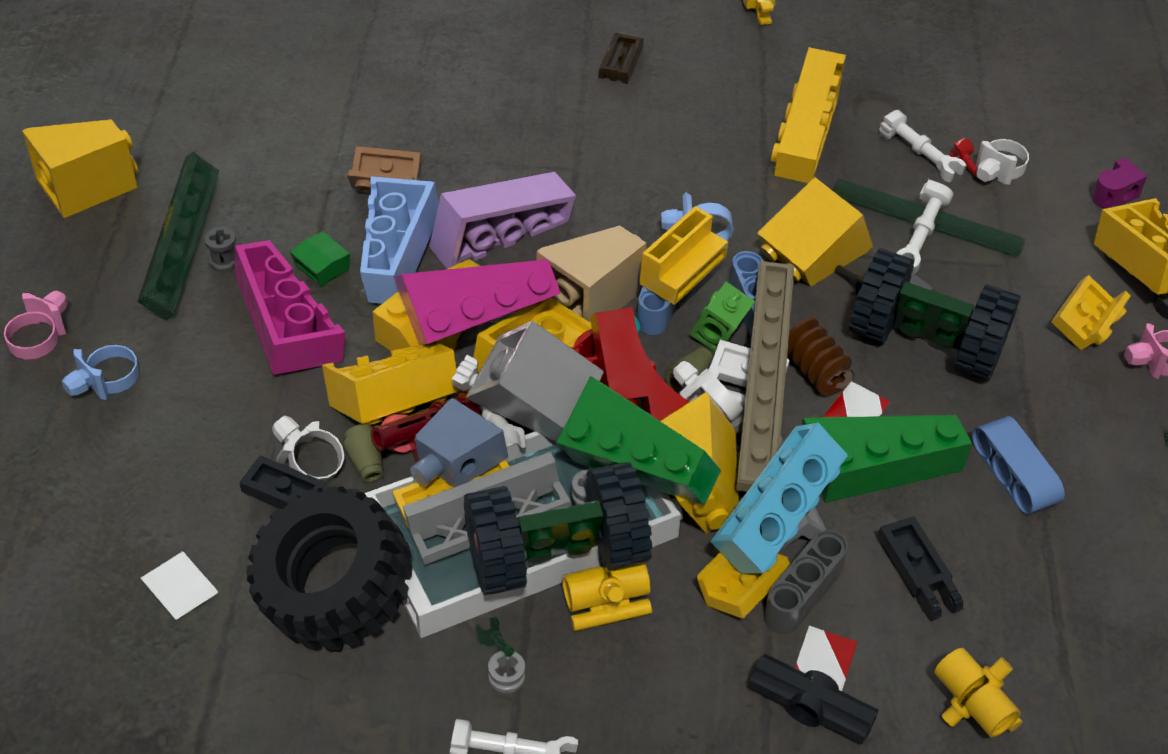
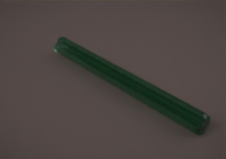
M838 179L833 188V192L845 201L915 223L916 219L922 216L926 208L925 205L844 179ZM940 210L934 220V230L1014 256L1021 254L1025 244V239L1021 236Z

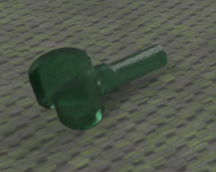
M492 616L489 618L491 628L489 630L482 629L479 624L475 625L476 638L481 646L492 647L496 645L506 657L514 654V649L501 635L500 623L497 617Z

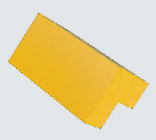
M695 206L642 253L639 284L674 305L679 302L726 258L728 241L711 232L713 216Z

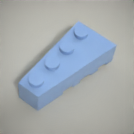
M371 176V195L368 198L369 214L365 224L366 240L363 243L360 269L369 303L382 304L399 291L393 276L416 272L433 232L439 205L435 182Z

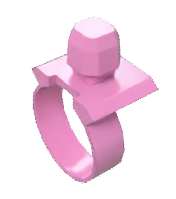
M57 290L49 293L43 299L30 293H22L27 312L14 317L4 329L7 347L15 357L26 360L45 356L58 343V336L66 334L60 314L67 307L68 301L66 296ZM41 322L53 327V332L49 338L39 345L19 347L10 343V338L14 332L21 327L30 324H40Z
M1147 323L1140 341L1130 344L1125 350L1124 357L1128 364L1131 365L1148 364L1149 372L1156 379H1159L1160 375L1168 377V364L1166 363L1168 349L1159 344V342H1168V330L1153 333L1154 325Z

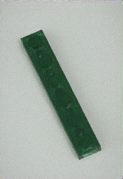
M194 152L185 157L137 301L164 320H168L175 314L219 173L217 168Z

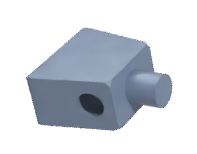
M452 398L416 434L415 444L419 461L410 468V472L413 478L422 486H426L437 476L454 487L467 483L508 458L504 432L501 428Z

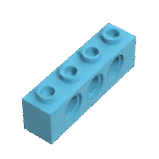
M819 423L796 426L710 542L741 574L766 572L777 561V553L785 542L796 535L799 529L798 524L805 514L816 507L820 500L819 495L826 485L839 475V467L848 454Z

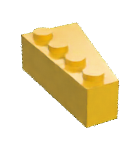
M811 47L808 48L799 82L794 85L791 98L792 103L789 102L785 114V121L787 122H782L778 135L780 143H775L772 150L771 162L776 163L774 176L809 183L814 178L837 106L846 55Z

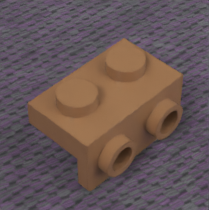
M356 146L352 170H348L347 177L352 188L363 193H371V176L419 180L422 155L419 152Z

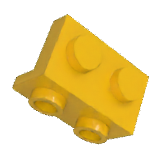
M1088 275L1077 284L1051 322L1080 350L1085 349L1092 343L1100 345L1111 335L1112 330L1110 326L1126 313L1127 310L1124 308V305L1131 295L1124 291L1113 299Z
M720 552L697 575V580L708 607L743 619L769 593L771 587L790 566L787 556L777 554V561L766 572L741 574Z

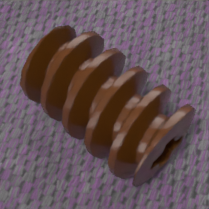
M810 317L800 321L789 331L787 355L792 357L795 365L799 366L802 373L808 376L811 384L816 386L821 395L832 396L839 393L852 382L854 372L850 370L852 360L849 356L843 355L844 352L840 346H835V340L833 337L827 336L825 328L819 327L818 320Z

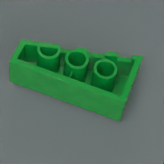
M591 375L556 442L576 463L591 468H600L630 462L632 467L635 468L636 477H639L642 485L704 506L721 472L720 468L705 450Z
M957 415L803 418L802 425L819 423L848 454L839 467V475L827 484L821 492L825 503L961 472L964 470L972 446V442Z

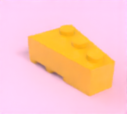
M1157 198L1102 209L1094 245L1106 253L1109 258L1125 268L1129 274L1135 276L1149 287L1152 292L1158 295L1167 294L1168 214L1160 212V202Z
M437 342L391 351V357L369 362V357L363 356L356 358L357 365L337 369L334 367V363L322 365L329 406L361 424H376L381 422L384 416L393 413H409L417 405L445 400L447 395L460 391V389L452 385V377L456 374L457 370L454 350Z

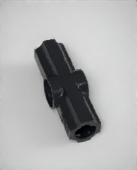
M767 654L761 656L749 681L748 688L786 706L790 715L801 724L809 727H817L822 724L860 744L866 741L879 712V709L840 691L836 681L829 675L818 670H810L804 673Z

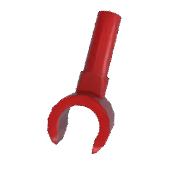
M961 138L954 143L955 148L951 150L950 156L963 160L973 176L979 179L977 177L978 167L969 156L974 151L973 144L969 139Z

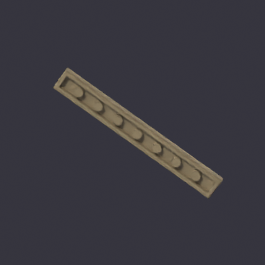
M759 262L736 490L747 492L780 448L795 265Z

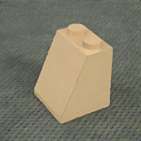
M616 226L542 247L537 251L536 260L548 259L560 290V294L551 298L591 323L590 317L593 314L621 309L640 294L643 287L639 284L642 253L646 250V242L623 227Z

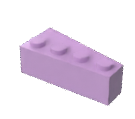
M556 172L441 193L429 247L446 269L470 257L476 261L486 257V251L498 245H502L505 249L516 244V241L522 235L528 233L533 237L568 222L576 195Z

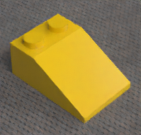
M551 297L526 306L477 335L473 358L477 360L478 373L498 337L530 321L537 323L570 348L574 346L575 341L581 334L592 329L591 323Z

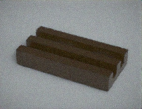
M614 33L600 65L598 78L604 79L606 75H609L610 81L616 82L619 77L622 78V83L628 84L643 49L644 39ZM620 41L624 42L615 66L610 67ZM635 44L625 68L622 69L631 45Z

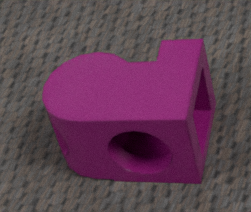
M1123 157L1115 161L1112 170H1104L1099 174L1092 193V200L1103 208H1111L1128 203L1140 197L1147 175L1130 160Z

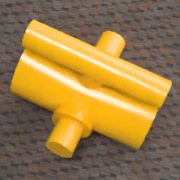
M645 563L607 570V567L597 566L562 575L563 591L569 610L573 612L590 608L589 612L570 616L574 632L652 614L649 598L629 602V598L650 593V579Z
M958 648L949 653L941 660L934 671L935 675L954 695L950 700L952 705L942 714L943 719L950 726L954 727L964 717L969 719L972 716L991 738L1002 734L1007 729L1010 732L1015 731L1023 723L1019 718L1021 711L1000 689L1004 685L1003 679L1013 670L1012 666L1004 658L1000 657L991 667L985 666L982 669L964 648Z

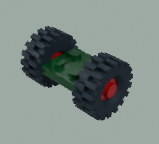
M879 248L873 256L872 262H870L862 287L859 289L858 298L853 308L854 312L850 320V331L885 343L894 325V328L900 329L906 335L912 337L920 336L934 341L940 347L960 350L955 368L990 380L1007 340L1021 295L985 284L973 311V304L911 284L914 259Z
M625 462L589 469L586 473L587 478H585L588 503L516 517L515 505L506 486L465 494L463 503L467 536L470 542L469 547L473 557L474 569L477 573L478 584H480L483 595L487 596L525 588L527 584L525 561L527 560L529 563L535 564L545 562L552 558V555L568 552L569 555H580L590 551L595 546H598V554L607 570L649 562L652 556V541L650 539L652 532L648 522L650 517L645 506L646 498L644 492L641 491L640 479L636 477V470L632 467V464Z

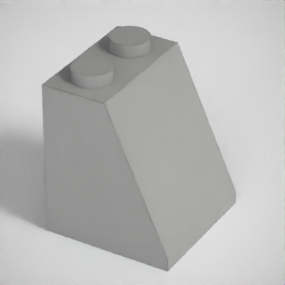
M530 321L498 337L466 398L552 440H557L590 375L600 381L604 371L537 323Z

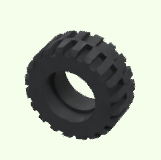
M329 486L328 491H324L320 487L308 490V495L302 498L296 495L287 500L289 505L281 511L277 508L270 515L272 520L267 526L262 525L256 534L258 543L251 546L248 559L253 564L248 565L246 569L247 581L251 584L249 593L252 600L259 606V610L293 642L302 643L306 648L314 650L321 649L323 646L327 651L339 650L342 648V643L345 642L351 647L362 642V636L370 632L373 636L381 630L380 624L387 617L392 619L399 610L396 606L398 600L405 599L409 589L405 580H410L412 577L413 566L409 561L411 551L409 544L404 539V534L374 498L367 497L364 492L355 488L346 490L343 486ZM357 544L356 556L350 569L337 583L322 591L304 593L306 575L320 555L338 545Z

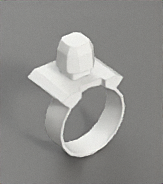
M998 139L990 143L989 141H981L975 163L978 167L977 177L984 182L998 177V181L1010 185L1012 179L1019 178L1026 171L1029 153L1024 146L1012 140ZM998 151H1007L1012 154H1015L1022 160L1024 164L1020 167H1016V156L1006 155Z
M682 361L674 368L673 374L675 379L682 387L686 386L679 394L691 402L707 392L722 413H726V417L731 422L744 411L740 403L709 369L706 368L697 376L698 370L686 361Z
M285 415L272 426L273 433L281 443L285 442L276 462L284 464L288 458L290 468L308 475L297 465L294 458V447L300 443L311 442L314 437L322 438L334 447L339 463L334 473L315 478L325 482L333 479L342 467L344 460L343 446L338 438L328 431L319 429V421L310 423L300 432L298 429L300 426L292 418Z

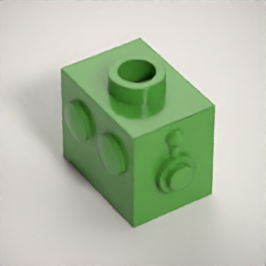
M726 281L719 291H715L710 296L708 304L701 310V317L691 330L690 335L716 352L719 341H728L755 301Z

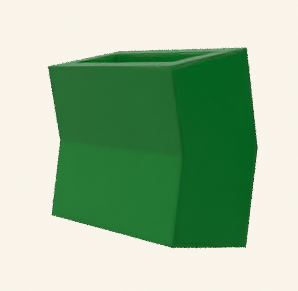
M320 232L305 239L290 251L294 265L320 287H323L334 277L349 270L350 253L325 232Z

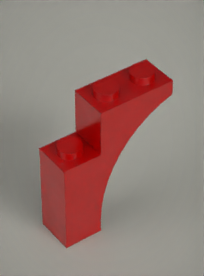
M633 307L597 312L590 317L598 368L604 371L601 383L636 406H639L637 399H641L642 409L659 421L690 403V401L667 385L650 363L638 336Z

